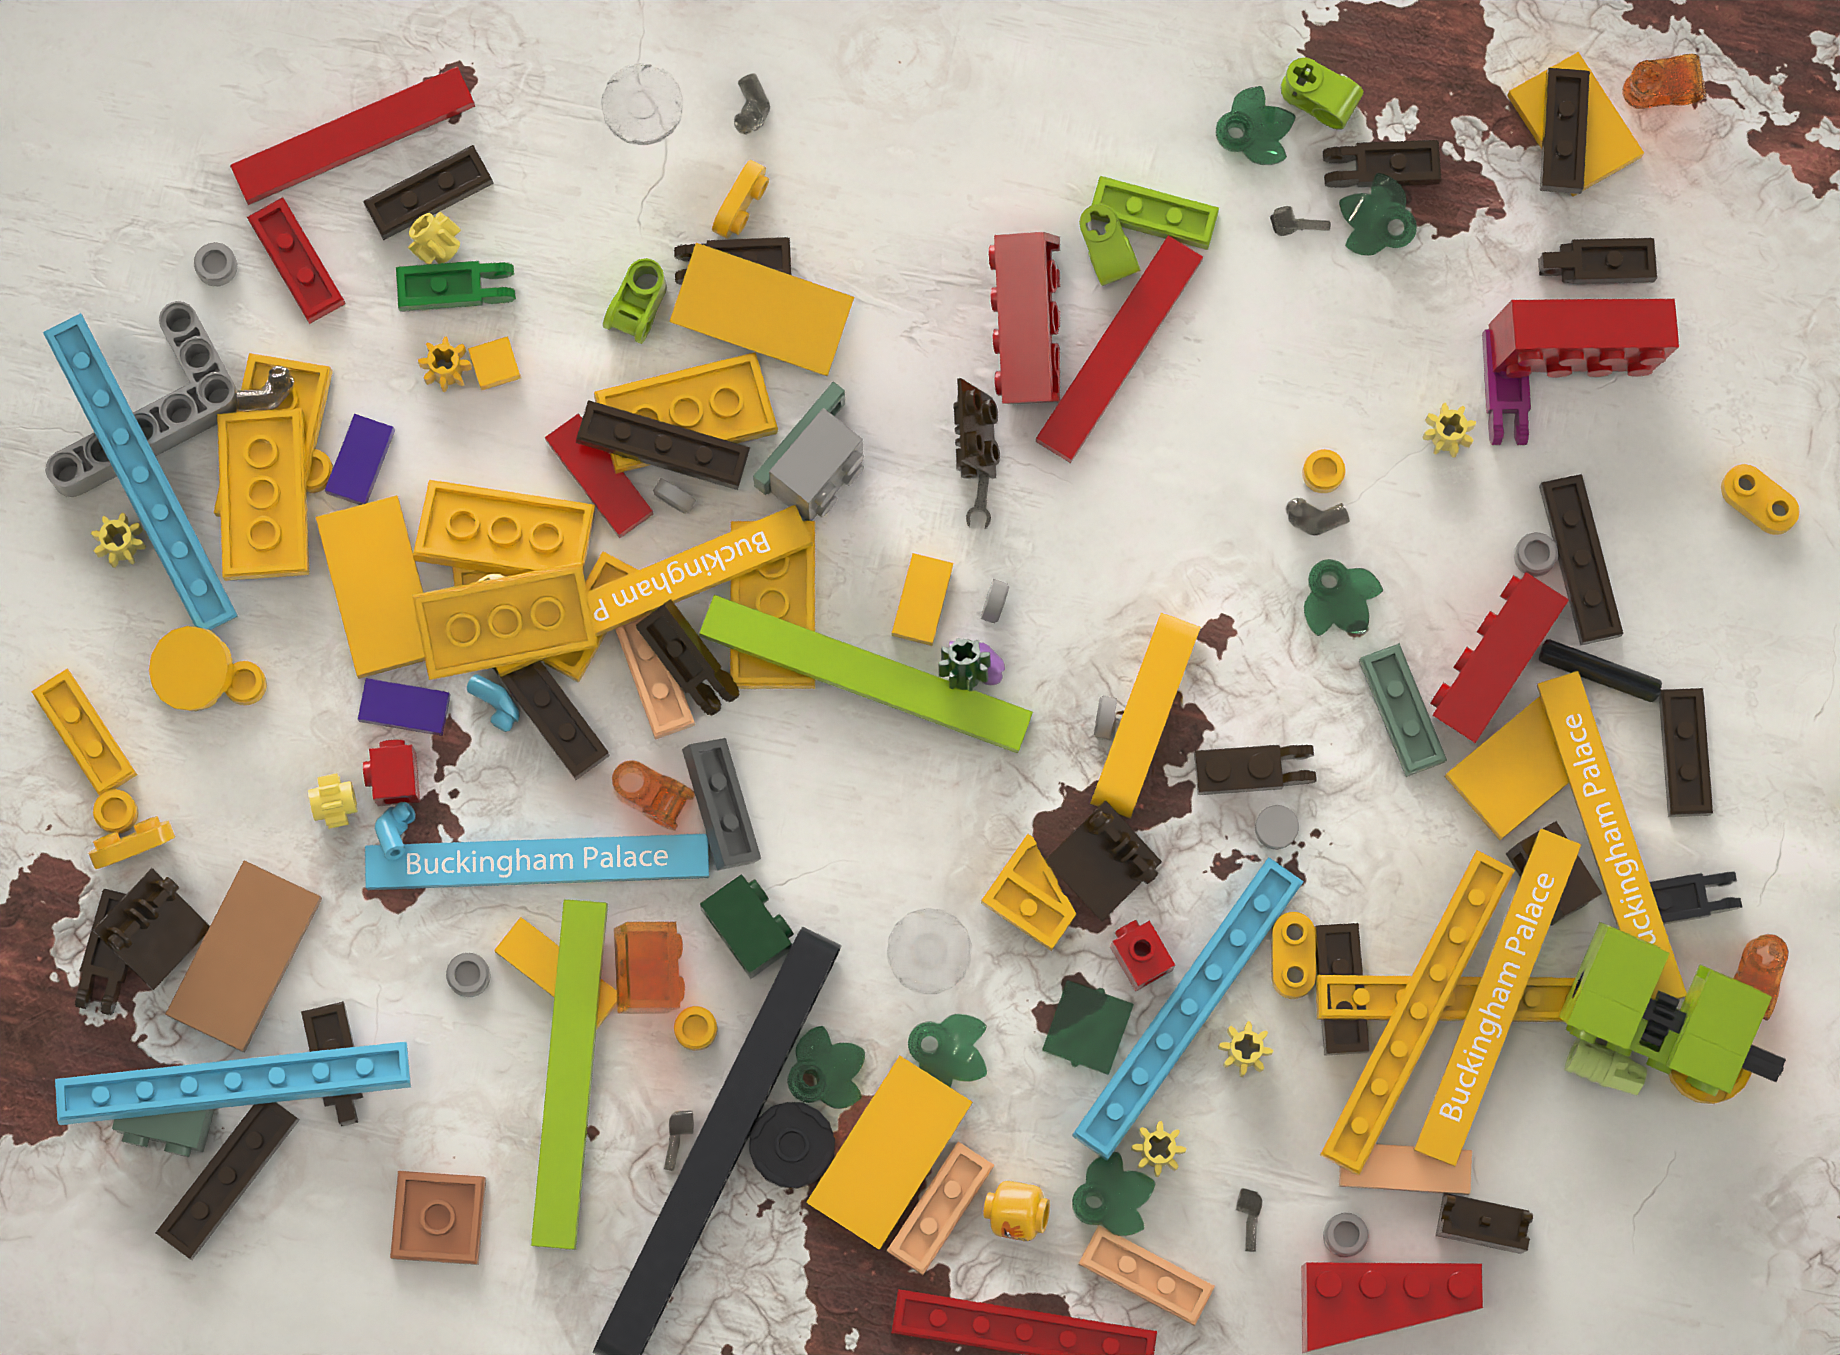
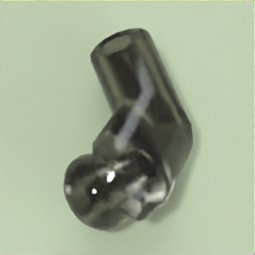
M755 73L746 75L738 81L746 102L741 109V113L735 116L734 126L739 133L744 135L750 134L752 130L758 131L763 126L770 112L769 100Z
M275 366L270 369L268 380L261 389L237 390L236 404L238 411L276 409L293 390L294 378L291 376L289 369L284 366Z
M1294 498L1286 505L1289 522L1294 527L1313 536L1321 535L1350 522L1348 512L1342 503L1323 511L1310 505L1303 498Z

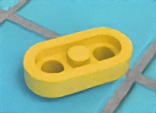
M749 160L715 217L712 226L714 233L728 239L733 233L739 235L742 232L750 213L746 212L753 198L756 200L761 199L768 186L769 178L765 176L766 167L753 160Z
M1747 464L1737 465L1723 478L1721 492L1725 501L1764 532L1772 535L1783 534L1789 531L1797 522L1800 510L1796 499L1756 467ZM1739 479L1749 480L1752 489L1748 491L1743 490L1739 486ZM1772 505H1781L1785 510V516L1775 515L1772 511Z
M158 816L135 824L136 832L120 838L118 833L114 832L93 841L95 849L88 852L94 868L106 867L174 839L176 836L170 822H160Z
M1288 912L1280 916L1271 931L1272 984L1281 996L1288 999L1304 997L1312 989L1316 980L1315 927L1306 915L1299 912ZM1297 926L1302 932L1301 938L1299 940L1290 939L1286 933L1288 927ZM1291 968L1298 969L1302 974V980L1298 983L1289 981L1287 971Z

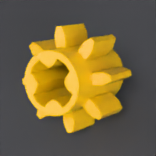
M447 337L443 338L442 344L435 346L427 342L426 346L429 352L427 358L418 359L420 368L430 369L423 377L425 383L429 385L436 381L440 384L443 392L447 391L448 385L454 383L463 386L462 372L472 370L470 361L460 360L466 353L465 346L460 344L454 348L449 344ZM443 359L446 363L452 362L453 366L447 370L444 366L438 367L437 363Z

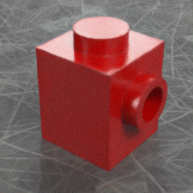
M398 739L386 740L379 743L380 748L369 749L370 761L363 762V777L365 787H372L373 800L377 806L397 805L400 802L408 804L419 803L417 754L412 744L405 745L404 740Z
M1134 920L1114 932L1117 939L1112 941L1110 948L1135 992L1173 971L1175 963L1150 920L1142 925H1139L1138 921Z

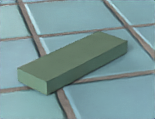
M834 381L753 475L755 488L764 495H769L771 492L769 476L771 468L823 408L833 416H836L845 405V390Z
M1400 643L1361 657L1359 663L1405 776L1408 777L1445 763L1447 758Z

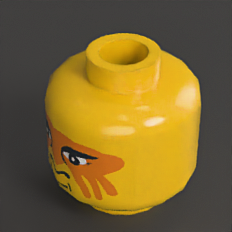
M1004 1181L1000 1183L995 1193L989 1192L987 1194L983 1216L986 1219H990L991 1229L996 1236L1031 1241L1036 1237L1037 1233H1044L1050 1213V1200L1044 1198L1042 1189L1036 1185Z

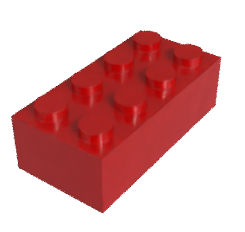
M1675 299L1511 300L1488 324L1493 372L1506 371V376L1509 378L1527 377L1532 372H1547V376L1553 378L1566 377L1571 375L1572 372H1587L1589 377H1604L1611 375L1612 371H1627L1628 376L1632 377L1647 376L1652 374L1653 370L1661 363H1664L1679 348Z

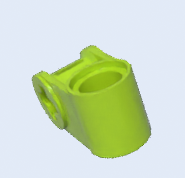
M1307 57L1298 58L1288 66L1286 76L1283 78L1280 86L1281 94L1285 101L1314 116L1324 125L1337 130H1342L1346 126L1363 96V90L1356 82L1331 71ZM1300 78H1303L1307 81L1304 84V86H1301L1296 82L1299 81Z
M1100 203L1086 208L1080 216L1079 225L1089 250L1088 254L1101 286L1141 271L1127 236L1125 237L1115 211L1108 205ZM1098 211L1100 216L1108 215L1110 218V223L1105 225V234H1100L1097 229H1089L1088 222L1093 220L1092 212Z
M644 258L638 259L631 264L617 294L606 311L603 328L610 330L613 327L635 337V342L640 344L645 341L667 289L664 272L659 263L652 259ZM644 274H652L658 278L655 286L646 290L637 287L636 281Z

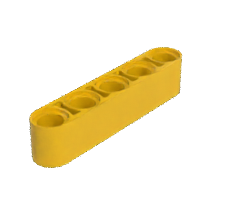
M1160 613L1090 804L1099 807L1104 801H1107L1118 814L1131 818L1201 628L1200 626Z

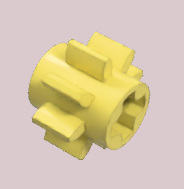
M441 212L436 217L430 213L424 214L413 223L409 230V236L414 242L408 248L426 264H431L433 260L438 264L445 263L457 253L460 247V241L455 235L461 229Z
M1443 403L1440 408L1439 417L1431 413L1427 415L1425 422L1432 426L1433 429L1425 431L1422 438L1423 440H1432L1435 445L1433 454L1436 455L1441 450L1449 451L1450 455L1454 458L1458 454L1459 444L1470 448L1473 439L1465 433L1474 429L1476 421H1467L1463 415L1465 411L1464 406L1460 407L1458 411L1449 410L1447 404ZM1449 424L1456 428L1450 437L1443 433Z
M121 513L118 520H109L106 516H103L102 521L104 525L100 531H91L93 538L101 542L93 551L98 558L104 557L109 553V563L114 568L118 565L119 560H128L133 565L135 563L133 555L137 549H146L143 541L136 538L137 535L141 534L143 528L139 523H134L128 527L129 521L125 513ZM120 533L125 543L117 547L113 537Z
M338 773L317 777L319 788L308 790L314 820L325 819L326 826L329 829L349 825L347 814L358 812L352 782L341 783Z
M1250 1021L1246 1023L1244 1031L1239 1033L1234 1027L1230 1026L1227 1029V1033L1232 1041L1230 1043L1222 1042L1218 1045V1049L1228 1051L1229 1058L1224 1062V1068L1232 1064L1240 1067V1077H1243L1247 1072V1067L1252 1065L1258 1072L1263 1071L1264 1066L1259 1060L1260 1056H1270L1273 1053L1271 1048L1263 1046V1040L1268 1032L1263 1031L1258 1035L1251 1031L1252 1024ZM1243 1039L1249 1040V1047L1256 1049V1052L1251 1053L1248 1059H1243L1242 1052L1235 1049V1046H1239Z
M1162 1121L1157 1123L1155 1132L1151 1134L1147 1129L1140 1128L1139 1134L1145 1141L1143 1144L1131 1146V1150L1141 1152L1143 1158L1137 1168H1144L1148 1164L1154 1167L1155 1177L1160 1176L1162 1167L1165 1165L1176 1171L1179 1167L1173 1156L1186 1152V1148L1176 1146L1174 1140L1179 1135L1180 1130H1174L1169 1134L1163 1131ZM1153 1140L1157 1144L1162 1140L1167 1142L1168 1147L1165 1153L1168 1158L1165 1159L1161 1155L1155 1158L1151 1157L1149 1151L1152 1145L1149 1141Z

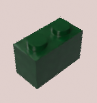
M741 874L702 901L700 908L751 979L789 952L792 946L789 938L794 933L780 914L773 918L764 903L769 901V898L758 882L754 879L748 883Z

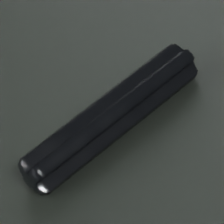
M1547 639L1543 643L1539 653V661L1569 673L1578 671L1580 677L1648 702H1654L1662 688V681L1660 679L1551 639Z

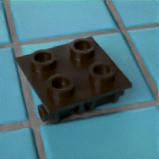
M957 378L958 395L957 402L953 404L954 424L957 426L954 428L955 434L960 435V438L955 440V445L960 448L956 449V470L961 471V478L965 479L976 478L978 476L977 471L994 479L996 478V465L1000 462V450L994 438V424L998 422L997 405L993 397L964 379Z
M1104 801L1045 859L1049 866L1100 921H1103L1142 882L1145 884L1152 882L1159 874L1156 868L1162 863L1107 801Z
M153 868L140 879L92 930L152 990L197 945L210 927L177 893L179 886L169 877L163 879Z

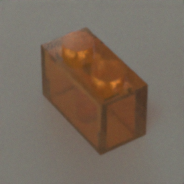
M625 922L614 928L618 1014H664L680 1008V1002L683 1001L685 995V983L683 977L679 976L678 959L682 956L683 941L681 935L677 933L676 922Z

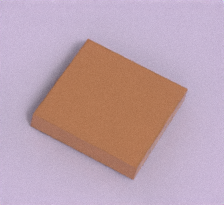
M398 1171L390 1258L479 1265L486 1177Z

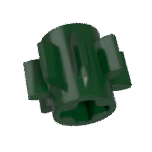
M957 638L949 648H941L938 675L939 677L949 676L950 689L957 688L970 692L980 681H988V668L991 667L990 652L980 653L979 640L972 641Z

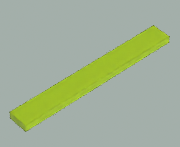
M714 595L699 633L701 638L1014 753H1018L1033 713L1030 710L975 690L969 692L968 690L957 688L950 689L948 680Z
M566 899L563 901L531 1246L576 1250L608 904L606 902Z

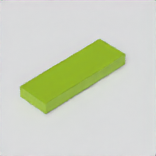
M1104 176L1099 177L1092 205L1100 203L1111 207L1117 214L1121 227L1164 239L1169 235L1180 243L1205 250L1209 248L1219 212V207ZM1098 211L1092 212L1094 220L1110 223L1108 215L1100 216Z

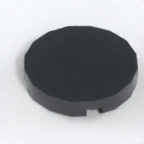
M786 1102L770 1107L758 1117L750 1133L749 1152L755 1169L766 1181L780 1188L799 1189L814 1184L824 1175L834 1158L835 1138L829 1121L819 1110L802 1102Z

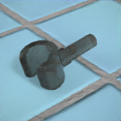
M1291 206L1277 208L1274 210V214L1270 216L1273 230L1279 236H1286L1297 230L1330 231L1331 227L1330 221L1295 219Z
M983 473L979 474L974 507L967 512L966 524L970 528L972 514L981 512L987 518L984 529L986 530L991 523V515L986 509L989 476Z
M676 1111L669 1119L670 1136L663 1168L665 1170L674 1171L680 1146V1135L694 1134L692 1111Z
M1242 1188L1238 1195L1235 1210L1248 1214L1246 1220L1245 1251L1256 1252L1257 1223L1263 1201L1258 1192Z

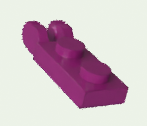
M1485 329L1482 333L1486 414H1489L1488 431L1490 444L1501 445L1504 437L1502 414H1515L1514 439L1517 445H1527L1529 439L1528 412L1531 410L1529 376L1509 378L1506 376V371L1493 372L1490 331Z

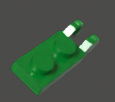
M479 261L396 267L399 311L513 302L516 299L514 288H482L481 278L503 279L514 275V265L505 262L480 264Z

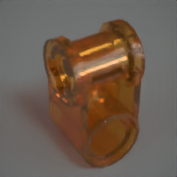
M1683 54L1671 58L1639 62L1622 86V95L1625 101L1634 108L1645 109L1667 105H1689L1705 99L1707 93L1699 55Z
M634 760L619 764L612 775L613 792L621 802L638 810L653 822L671 831H675L678 827L676 820L687 800H693L695 797V792L686 785ZM627 773H636L642 777L644 783L640 790L626 792L619 785L620 779ZM674 796L667 809L664 810L670 798Z
M1773 934L1761 935L1746 944L1737 972L1733 979L1772 996L1763 1020L1766 1021L1770 1019L1774 1011L1780 991V982L1789 954L1787 944L1782 938ZM1767 945L1769 947L1768 954L1774 956V960L1762 964L1763 956L1757 954V950Z

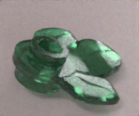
M1262 86L1244 89L1235 96L1231 112L1224 114L1217 122L1215 135L1218 143L1228 151H1242L1251 162L1259 165H1274L1284 161L1287 155L1279 141L1292 128L1296 118L1295 114L1283 108L1265 106L1266 99ZM1234 127L1242 130L1243 136L1233 138L1229 135L1228 130Z
M1382 173L1375 175L1371 194H1352L1343 197L1339 201L1343 217L1355 229L1347 239L1345 246L1357 254L1375 255L1386 246L1401 248L1408 245L1416 235L1417 223L1415 217L1410 211L1405 209V191L1398 182L1388 175ZM1394 219L1401 220L1404 224V231L1399 235H1393L1388 230L1389 222Z
M1332 559L1318 562L1313 566L1308 576V585L1311 593L1303 606L1307 625L1317 636L1323 635L1333 624L1348 633L1365 634L1369 625V610L1366 601L1377 597L1383 592L1380 582L1374 574L1364 568L1347 569L1341 562ZM1325 575L1333 576L1336 579V586L1333 588L1325 587L1322 584L1321 578Z
M952 1014L941 1023L933 1021L922 1022L916 1025L910 1032L908 1048L912 1057L919 1062V1068L950 1088L953 1079L971 1082L987 1075L985 1061L978 1049L973 1046L987 1028L986 1024L980 1019L966 1014ZM932 1036L938 1041L936 1049L926 1051L922 1048L921 1042L925 1037Z
M824 1026L814 1027L809 1030L796 1046L797 1063L788 1074L787 1084L791 1094L802 1102L813 1103L820 1100L835 1109L852 1106L862 1098L860 1090L851 1080L863 1066L865 1060L864 1049L852 1043H836L832 1045L829 1034ZM812 1074L815 1076L817 1085H807L803 1080V1075Z
M1113 1152L1107 1161L1100 1156L1088 1166L1086 1183L1075 1191L1072 1198V1209L1075 1216L1085 1224H1102L1108 1231L1118 1236L1133 1235L1144 1230V1222L1137 1209L1149 1200L1156 1184L1152 1178L1144 1173L1131 1170L1124 1171L1120 1153ZM1091 1196L1098 1197L1102 1205L1098 1208H1092L1087 1204L1086 1199Z

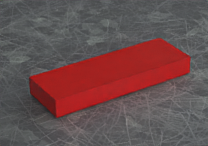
M283 197L247 217L309 324L345 305L343 297Z
M578 413L548 434L545 440L620 539L652 516L653 510L624 472L615 473L611 455L608 452L576 443L582 422V417Z

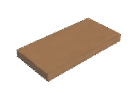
M244 860L165 1015L245 1053L322 897Z

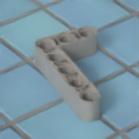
M181 301L171 302L162 309L159 315V324L190 383L133 412L141 428L150 427L153 429V434L147 441L155 456L217 425V414L236 413L240 396L195 310L189 304ZM188 318L191 320L189 327L185 331L173 332L171 330L172 325L178 319ZM206 353L210 355L207 364L203 367L194 368L190 366L192 358L197 354ZM220 388L229 390L228 396L223 402H209V397L215 390ZM180 408L191 409V414L186 421L181 423L172 422V416L175 411ZM95 432L55 452L49 457L45 468L47 478L56 490L66 497L82 495L117 477L110 461L98 462L96 460L97 454L103 448ZM69 466H76L78 468L77 474L72 480L67 482L59 481V474L64 468Z

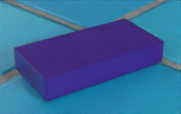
M354 413L326 485V494L358 505L368 503L393 438L394 427Z
M366 678L358 721L443 736L451 695L445 691Z

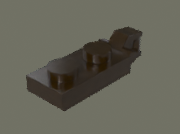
M1654 238L1574 239L1571 243L1561 244L1560 252H1542L1541 257L1538 258L1539 276L1562 275L1563 283L1655 282L1657 279Z
M344 1001L301 1011L310 1052L355 1047ZM363 1093L322 1097L325 1107L335 1105L338 1122L341 1124V1127L358 1123L354 1100L363 1098Z

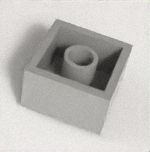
M823 408L769 471L771 493L789 507L796 505L800 516L806 521H812L817 514L821 518L824 517L836 503L837 497L834 494L844 483L850 486L863 471L864 466L861 464L864 458L863 439Z

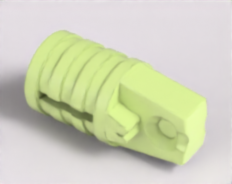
M1576 1038L1565 1064V1071L1573 1072L1577 1076L1585 1077L1591 1082H1597L1603 1087H1611L1634 1095L1639 1094L1647 1075L1646 1067L1636 1063L1627 1056L1606 1048V1045H1600L1596 1041L1592 1044L1580 1038Z

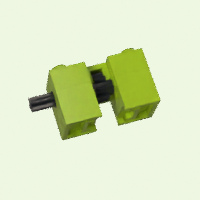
M1599 922L1559 1015L1568 1024L1565 1030L1569 1031V1034L1592 1044L1599 1037L1608 1041L1606 1048L1630 1057L1632 1051L1648 1057L1646 1065L1669 1075L1672 1069L1688 1076L1686 1082L1692 1084L1691 1086L1713 1096L1717 1095L1719 1089L1730 1094L1741 1068L1775 1083L1777 1082L1779 1075L1781 1076L1786 1059L1752 1044L1772 996L1722 973L1699 965L1679 1010L1677 1007L1680 1000L1658 990L1655 999L1651 998L1670 953L1656 945Z

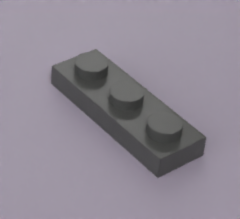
M726 738L687 745L682 749L717 871L754 864L761 859V855Z

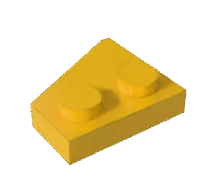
M1029 834L1023 839L981 900V904L1050 951L1054 949L1076 917L1075 910L1067 896L1062 892L1051 868L1048 867L1041 855L1036 841Z

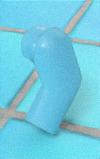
M478 674L471 677L467 684V692L491 704L497 710L491 717V723L504 732L510 731L513 723L519 721L520 713L506 689Z
M400 802L395 807H389L375 823V831L385 857L389 860L402 857L406 851L400 836L408 829V824L412 823L416 816L412 806L406 802Z

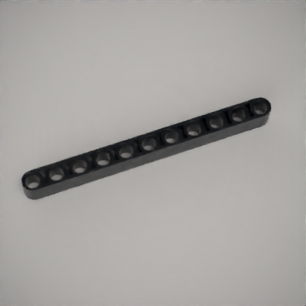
M805 927L800 929L596 1342L593 1354H643L841 949L840 944Z

